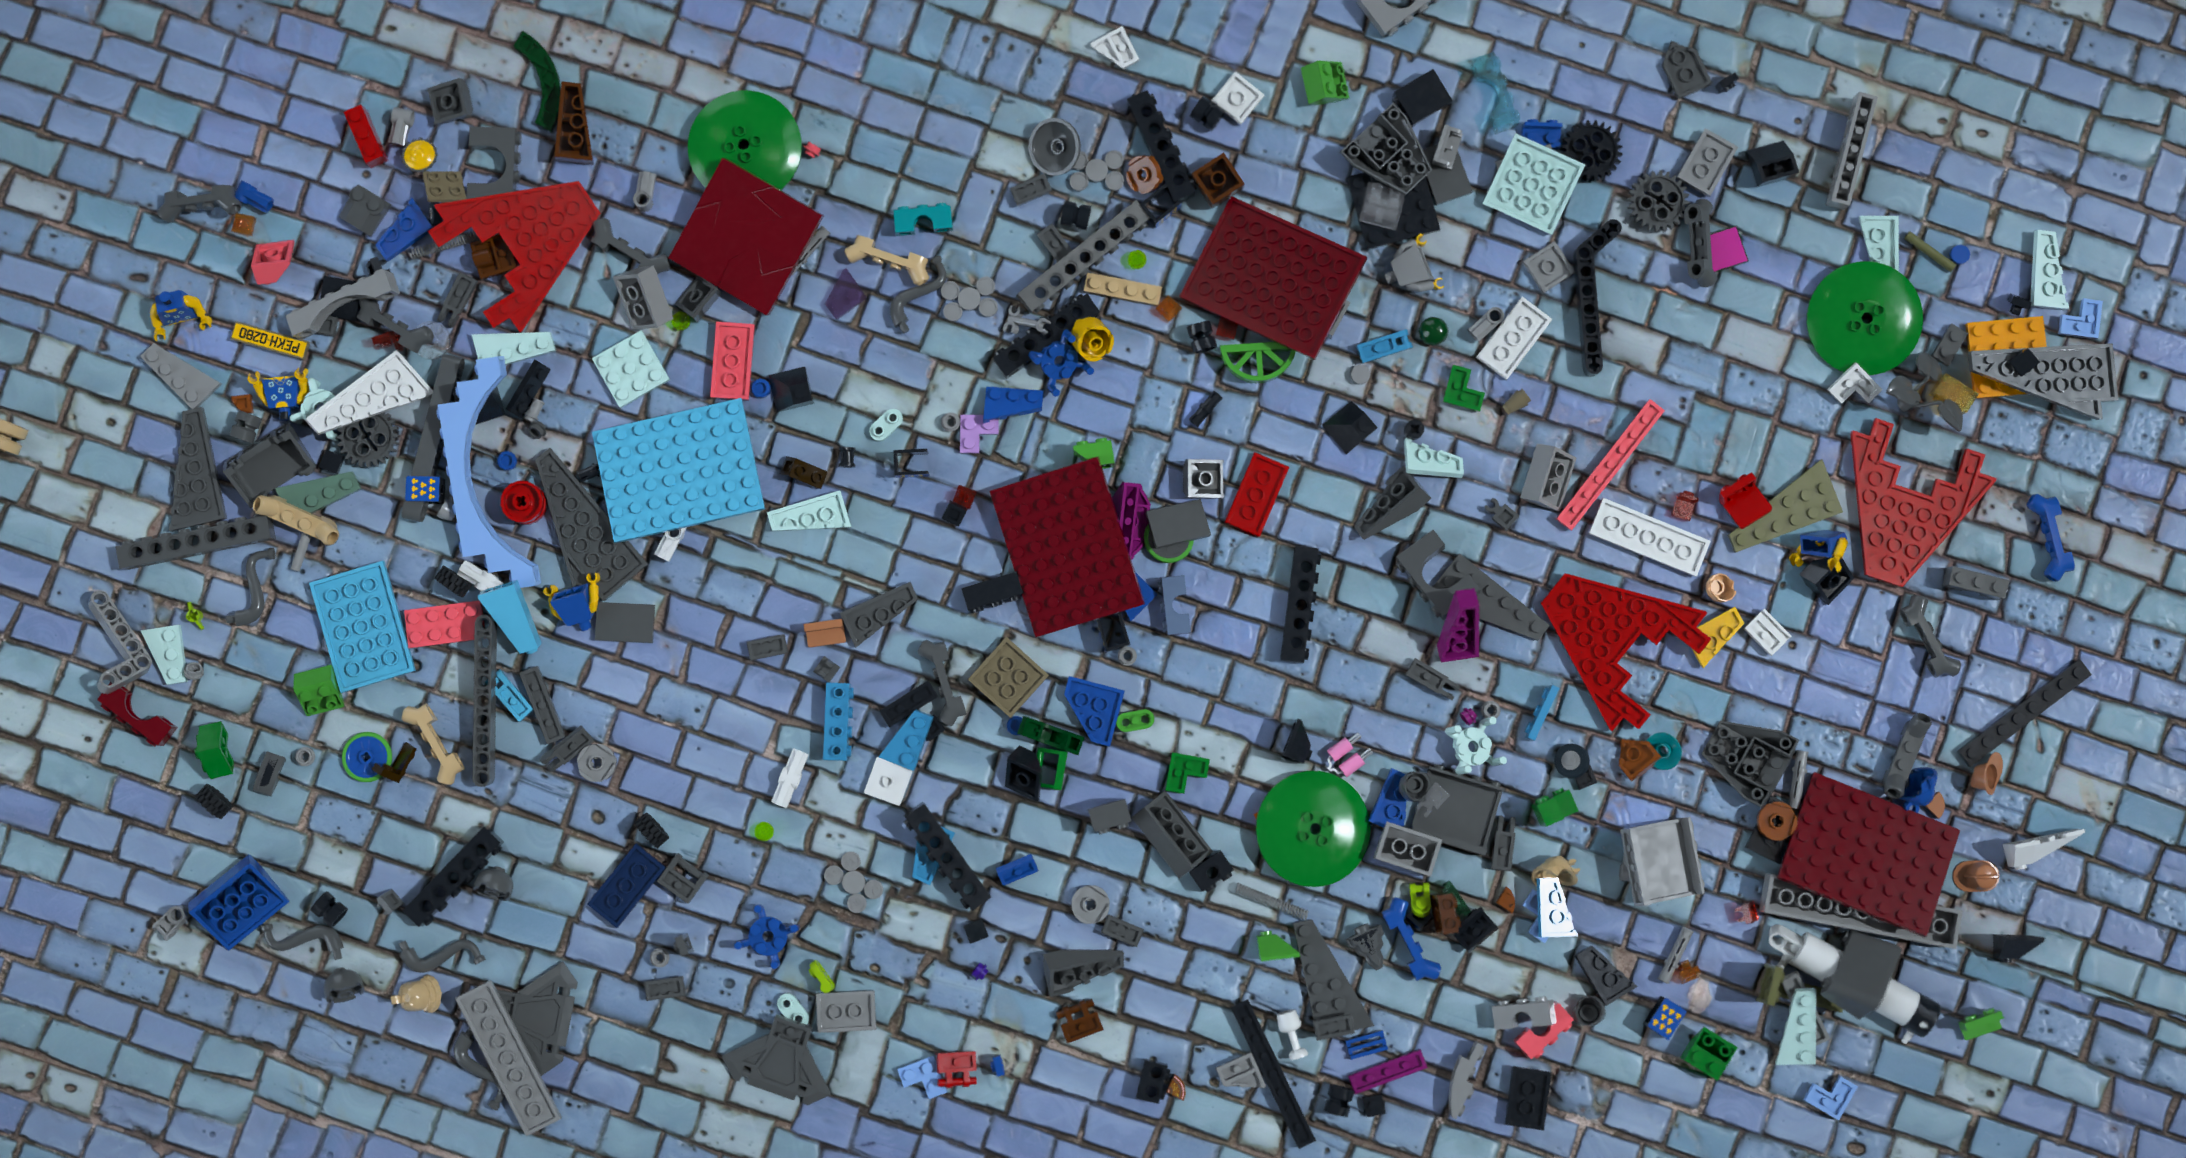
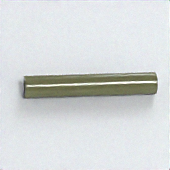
M1911 231L1905 235L1904 239L1949 272L1955 268L1956 264Z

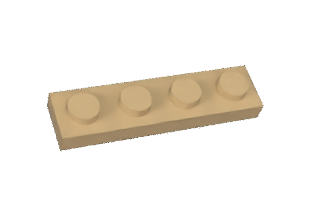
M1087 273L1084 292L1153 306L1159 305L1162 290L1161 286L1094 273Z

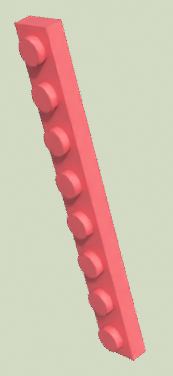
M1651 399L1646 402L1558 515L1557 521L1570 531L1573 530L1665 410Z

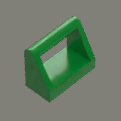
M1037 747L1036 755L1041 769L1044 752L1059 755L1054 785L1041 783V787L1061 790L1068 752Z

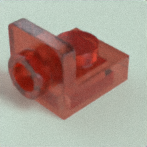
M393 330L372 337L373 344L381 347V349L388 348L394 343L396 350L403 351L402 345L398 343L401 335Z
M1689 491L1678 493L1670 516L1689 522L1695 503L1698 502L1699 498L1694 497L1695 494Z

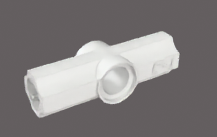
M687 527L679 529V535L674 538L670 535L671 531L665 532L654 555L670 562L679 542L684 538Z
M466 560L458 569L457 575L474 584V587L481 591L505 584L498 580L499 578L495 575L488 573L486 570H481Z
M793 748L787 765L783 768L778 779L779 784L771 801L772 803L785 808L788 807L793 792L797 789L802 778V771L809 754Z

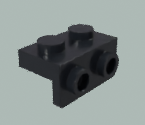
M1479 907L1478 909H1473L1463 922L1460 921L1459 932L1452 934L1465 950L1470 953L1498 930V927L1484 910Z

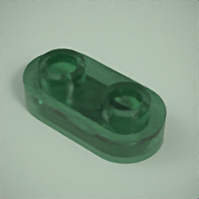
M1448 880L1443 884L1444 889H1442V892L1444 894L1453 893V897L1455 896L1457 899L1455 911L1458 915L1462 914L1465 917L1471 911L1454 885Z

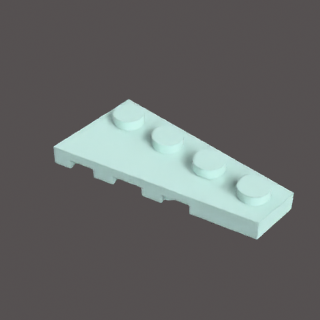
M840 490L767 512L772 531L851 527Z

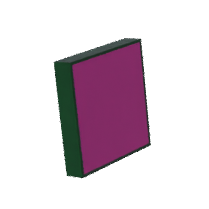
M1737 225L1710 234L1712 268L1715 273L1749 261Z

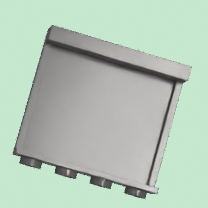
M1691 817L1677 818L1620 830L1634 906H1647L1652 903L1696 894H1705V883L1701 875V863L1698 859V846L1694 838V825Z

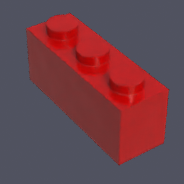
M360 104L344 111L365 163L370 168L389 161L367 109Z

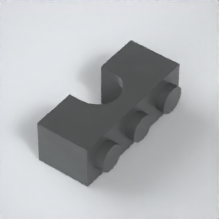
M1951 566L1946 568L1942 586L1959 591L1979 593V596L2002 600L2006 598L2009 580Z

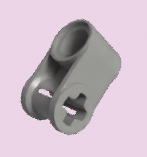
M186 905L171 907L154 923L152 928L154 930L157 929L164 936V940L168 941L190 918L191 914L188 912V907ZM177 910L181 911L182 916L180 919L176 916Z

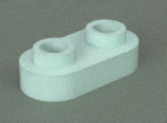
M897 409L887 410L871 425L869 430L871 437L875 441H884L901 426L903 422L901 412ZM896 415L897 419L890 421V416ZM877 428H882L881 434H876Z
M790 993L781 995L777 1005L782 1014L792 1020H795L796 1016L800 1015L802 1017L801 1023L807 1025L809 1014L797 998ZM785 1000L790 1001L789 1007L784 1006Z

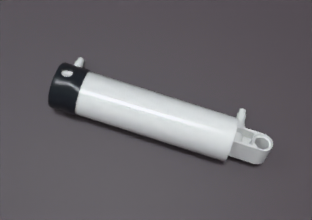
M1779 924L1773 925L1769 930L1770 945L1784 953L1781 957L1782 959L1777 964L1778 967H1782L1784 970L1789 963L1821 982L1825 977H1830L1835 973L1843 953L1840 949L1809 932H1805L1801 936ZM1775 935H1781L1782 937H1781V938H1775L1774 936H1775ZM1891 978L1884 998L1875 1012L1906 1029L1907 1032L1901 1041L1907 1044L1914 1034L1919 1037H1925L1929 1034L1939 1018L1941 1006L1938 1002Z

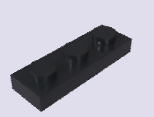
M534 359L505 409L523 418L524 413L529 408L551 369Z
M927 680L879 712L887 725L892 727L912 714L914 710H918L936 699L938 695Z

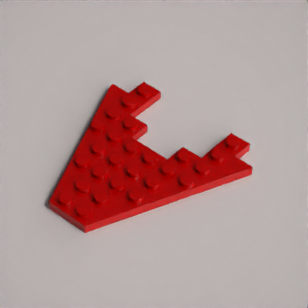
M575 181L435 204V209L444 221L430 229L428 233L439 248L471 227L482 243L499 233L520 265L504 275L514 289V292L483 311V314L493 328L510 318L521 333L593 226L595 220L599 217L600 212L581 183Z
M1875 418L1869 435L1854 430L1850 433L1864 575L1903 587L1990 489L1997 478L1980 473L1986 454L1967 448L1964 451L1954 484L1937 478L1935 479L1930 496L1896 485L1901 466L1883 460L1894 424Z
M1564 573L1540 603L1610 731H1613L1623 718L1637 729H1640L1651 715L1621 691L1623 686L1632 677V674L1621 667L1618 662L1640 634L1657 645L1664 635L1670 631L1698 654L1711 641L1709 636L1697 628L1698 624L1706 616V611Z

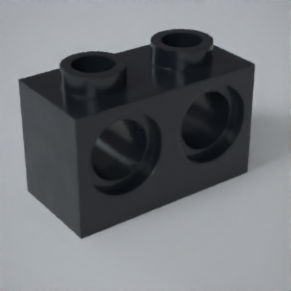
M1145 1058L1136 1099L1159 1104L1160 1099L1164 1100L1166 1088H1163L1164 1080L1168 1081L1171 1071L1167 1069L1168 1064ZM1159 1067L1162 1073L1158 1077H1153L1150 1073L1151 1069ZM1149 1086H1154L1157 1089V1093L1154 1096L1146 1094V1089Z

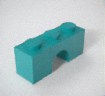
M937 203L934 207H928V205L923 204L911 209L908 206L898 207V210H893L896 236L916 235L915 225L921 219H928L933 223L934 233L953 231L951 206L947 205V203Z

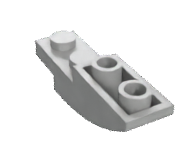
M1474 1041L1466 1058L1461 1055L1458 1056L1451 1075L1449 1111L1450 1116L1454 1119L1462 1116L1465 1110L1464 1103L1466 1099L1471 1098L1474 1092L1472 1088L1474 1084L1467 1080L1473 1077L1476 1071L1474 1066L1477 1060L1480 1061L1485 1053V1050H1483L1484 1045Z

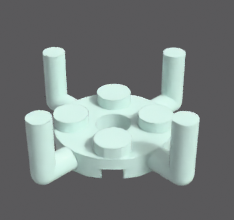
M309 378L310 392L305 396L301 404V412L292 414L290 421L301 424L303 419L306 420L308 416L316 411L318 404H326L336 395L328 390L318 389L321 385L320 382L314 378ZM333 430L325 433L328 439L338 441L336 438L338 434L333 433Z
M1495 717L1482 719L1477 728L1470 727L1462 730L1459 725L1446 728L1445 733L1454 739L1453 748H1455L1456 759L1459 761L1455 770L1456 774L1470 773L1472 771L1471 766L1481 765L1485 761L1492 766L1506 764V757L1494 758L1489 755L1492 742L1484 733L1486 726L1497 722ZM1469 742H1472L1474 744V752H1471L1469 750Z

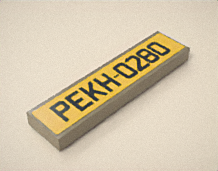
M238 321L235 322L230 338L233 341L301 360L306 359L310 345L309 341Z

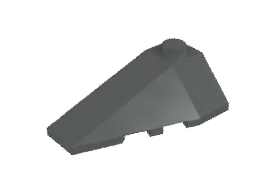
M1404 466L1385 483L1387 486L1381 494H1377L1374 505L1365 511L1354 528L1362 539L1365 540L1417 512L1432 499L1413 475L1406 473Z
M1059 950L1043 954V969L1050 997L1069 993L1074 990L1075 986L1083 982L1086 985L1091 982L1090 979L1098 975L1105 976L1124 967V952L1122 950Z

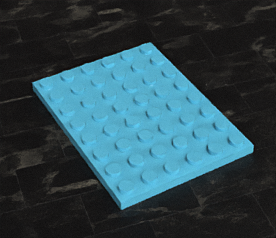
M742 398L592 432L615 544L765 510Z

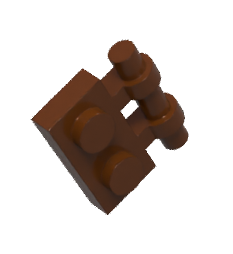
M1083 999L1076 1005L1071 1007L1065 1006L1063 1010L1056 1012L1058 1019L1064 1017L1067 1019V1023L1061 1024L1067 1044L1104 1030L1097 1011L1089 1014L1088 1008L1095 1006L1093 999L1086 1001ZM1079 1011L1083 1012L1084 1016L1073 1020L1072 1014Z

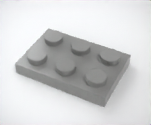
M1705 128L1676 179L1682 180L1686 185L1710 197L1738 147Z
M875 990L816 993L818 1033L876 1030Z

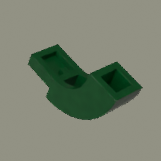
M1024 715L1017 732L1019 735L1075 755H1079L1085 738Z

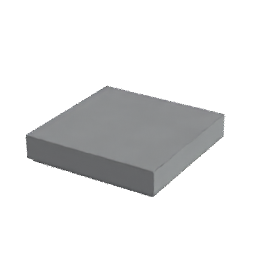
M1555 241L1522 262L1542 294L1576 273Z

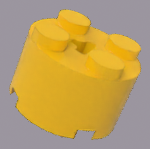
M1087 317L1078 319L1074 323L1071 333L1076 337V340L1071 345L1085 360L1099 361L1103 359L1102 357L1106 353L1109 354L1114 345V337L1101 320Z

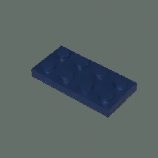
M636 843L587 905L614 927L619 928L667 867Z

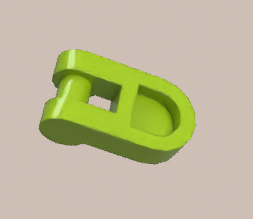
M1424 882L1422 885L1409 883L1412 913L1417 917H1426L1431 910L1429 882ZM1423 892V896L1416 897V893Z
M815 959L809 964V973L814 979L817 978L819 980L821 991L829 993L834 990L835 983L821 963Z

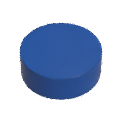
M1957 245L1950 250L1949 258L1955 264L1961 265L1969 260L1970 251L1964 245Z
M757 379L752 383L751 391L757 398H766L771 392V386L765 379Z
M510 451L500 453L497 458L498 466L505 471L513 470L518 462L516 455Z
M1019 716L1011 717L1007 722V729L1012 735H1019L1017 732L1022 718Z

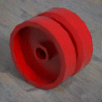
M516 481L504 489L500 505L503 513L509 519L519 524L531 525L544 517L548 501L540 487L528 481Z

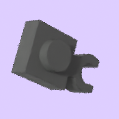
M1492 498L1491 502L1495 507L1489 508L1485 505L1484 509L1487 513L1494 514L1492 520L1507 532L1520 516L1506 504L1500 507L1498 501Z

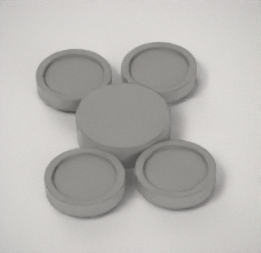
M1112 150L1106 154L1105 162L1101 159H1093L1088 162V156L1081 151L1073 169L1082 170L1085 168V173L1075 172L1072 174L1070 186L1075 191H1083L1087 188L1089 180L1095 183L1105 180L1108 189L1112 191L1121 189L1124 185V177L1116 171L1108 174V168L1112 170L1121 168L1124 163L1123 155L1119 151Z
M982 277L977 281L976 289L967 287L961 291L957 283L953 281L945 282L941 287L943 298L952 301L958 297V303L950 302L944 307L943 313L945 318L954 322L961 318L962 309L973 311L978 307L983 316H994L998 310L997 302L992 298L981 300L980 295L989 296L994 292V281L990 277Z
M847 852L842 856L841 864L845 870L850 872L844 875L843 870L839 866L834 865L826 869L824 878L831 885H837L842 881L844 890L853 894L847 901L849 910L854 913H860L866 908L867 901L863 895L857 893L864 889V893L868 898L877 899L883 893V885L878 880H870L866 883L864 875L859 871H854L861 863L859 855L855 852Z

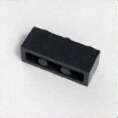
M1017 572L961 588L968 611H973V614L984 611L983 607L991 605V608L1003 605L1002 601L1008 599L1010 602L1020 600V596L1023 594Z

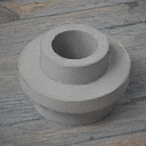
M947 413L942 417L941 425L948 432L956 431L960 426V418L955 413ZM953 419L954 425L949 426L947 421Z
M1127 646L1119 650L1118 660L1122 665L1129 666L1136 661L1137 654L1133 648ZM1125 653H1130L1131 658L1129 660L1124 659L1123 655Z
M191 662L184 668V676L188 679L197 680L204 675V669L197 662Z
M1487 701L1481 707V713L1484 718H1497L1500 715V706L1495 701ZM1488 707H1492L1494 709V712L1492 714H1489L1487 712Z
M309 747L300 748L295 755L297 763L301 766L311 765L315 761V752ZM305 753L309 755L308 760L303 759Z
M657 948L650 955V961L655 967H664L670 960V955L664 948ZM658 954L663 955L662 961L657 960Z

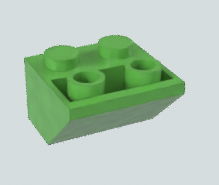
M1315 61L1301 68L1309 105H1323L1349 99L1342 62Z
M1099 438L1095 440V443L1089 444L1088 441L1076 442L1077 445L1073 446L1074 455L1083 461L1099 456L1103 469L1115 466L1111 440L1107 441V438Z
M332 664L294 674L293 690L307 716L344 707L343 696L340 693Z

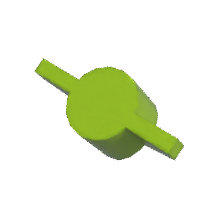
M188 602L189 611L186 614V619L190 622H195L201 630H204L205 628L201 622L203 613L198 609H194L192 603Z

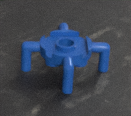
M1068 329L1063 331L1060 341L1052 342L1041 353L1030 351L1028 354L1029 358L1036 365L1040 364L1043 372L1049 377L1047 389L1055 397L1060 394V391L1055 386L1056 380L1069 378L1076 367L1084 369L1089 375L1094 373V369L1086 361L1078 360L1077 352L1068 343V341L1070 343L1075 342L1076 337ZM1057 356H1063L1060 364H1054Z
M759 904L754 907V911L758 913L759 919L750 927L749 938L736 942L734 947L739 950L751 946L758 954L770 956L772 961L770 966L772 969H776L780 966L778 953L786 945L788 934L799 931L800 926L798 924L785 926L777 918L767 917L764 906ZM767 930L771 931L774 935L773 940L770 942L765 941L763 938V934Z

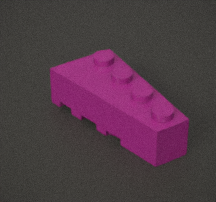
M1475 588L1458 590L1454 593L1436 645L1441 663L1479 657V602Z

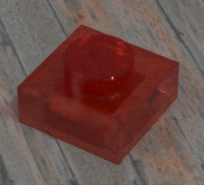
M1220 317L1216 336L1234 340L1238 325Z

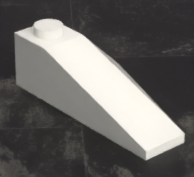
M2074 829L2005 843L2003 848L2007 866L2015 867V870L2027 868L2026 865L2033 864L2085 833V829Z

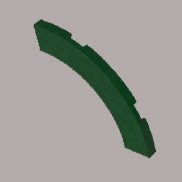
M522 30L513 47L525 55L533 64L542 88L540 110L534 123L552 133L558 121L561 93L560 78L556 66L547 51L537 40Z

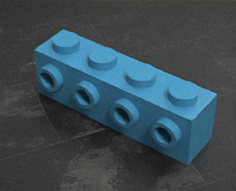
M826 683L823 760L848 761V757L852 755V745H849V738H852L853 727L849 726L850 718H853V707H850V699H854V688H851L850 683Z

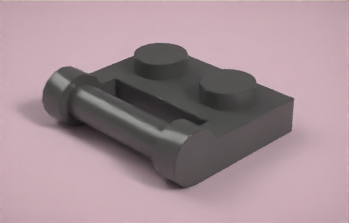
M677 853L657 882L689 904L709 875L706 872L702 873L684 860L681 854ZM678 864L699 879L696 884L675 870L676 865Z

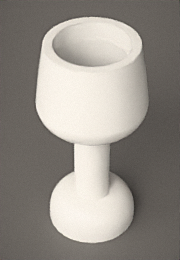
M1291 1009L1278 1013V1028L1282 1033H1288L1293 1048L1289 1053V1059L1295 1060L1307 1056L1308 1051L1305 1048H1300L1295 1031L1301 1026L1296 1010Z

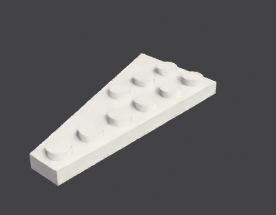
M396 350L308 416L305 421L320 435L430 397L433 390Z

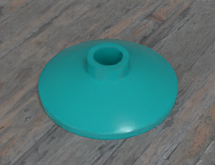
M1659 732L1647 739L1661 755V758L1655 762L1653 767L1660 770H1669L1680 762L1682 749L1675 737L1668 733ZM1663 746L1667 748L1668 752L1663 750Z

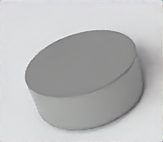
M1357 365L1351 371V379L1356 384H1365L1370 378V370L1364 365Z

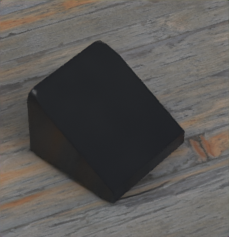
M2029 348L2021 350L2009 363L2020 376H2023L2037 366L2040 360Z
M982 918L963 926L970 944L989 937Z

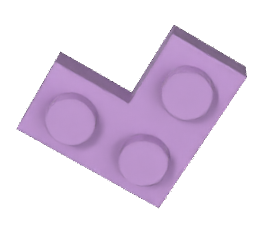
M960 415V454H979L980 435H999V418L983 423L984 415Z

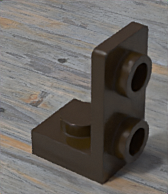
M786 456L780 474L821 489L827 471L797 458Z
M405 742L393 766L387 763L383 765L375 763L372 770L382 777L399 783L405 775L410 761L413 760L417 749Z

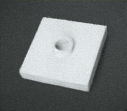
M1234 72L1211 101L1214 105L1224 109L1229 117L1241 125L1265 95L1237 72Z
M877 757L864 793L900 806L913 771Z

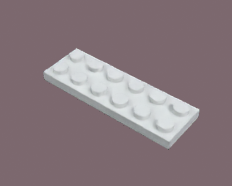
M1605 498L1601 500L1588 533L1694 577L1698 575L1711 542Z

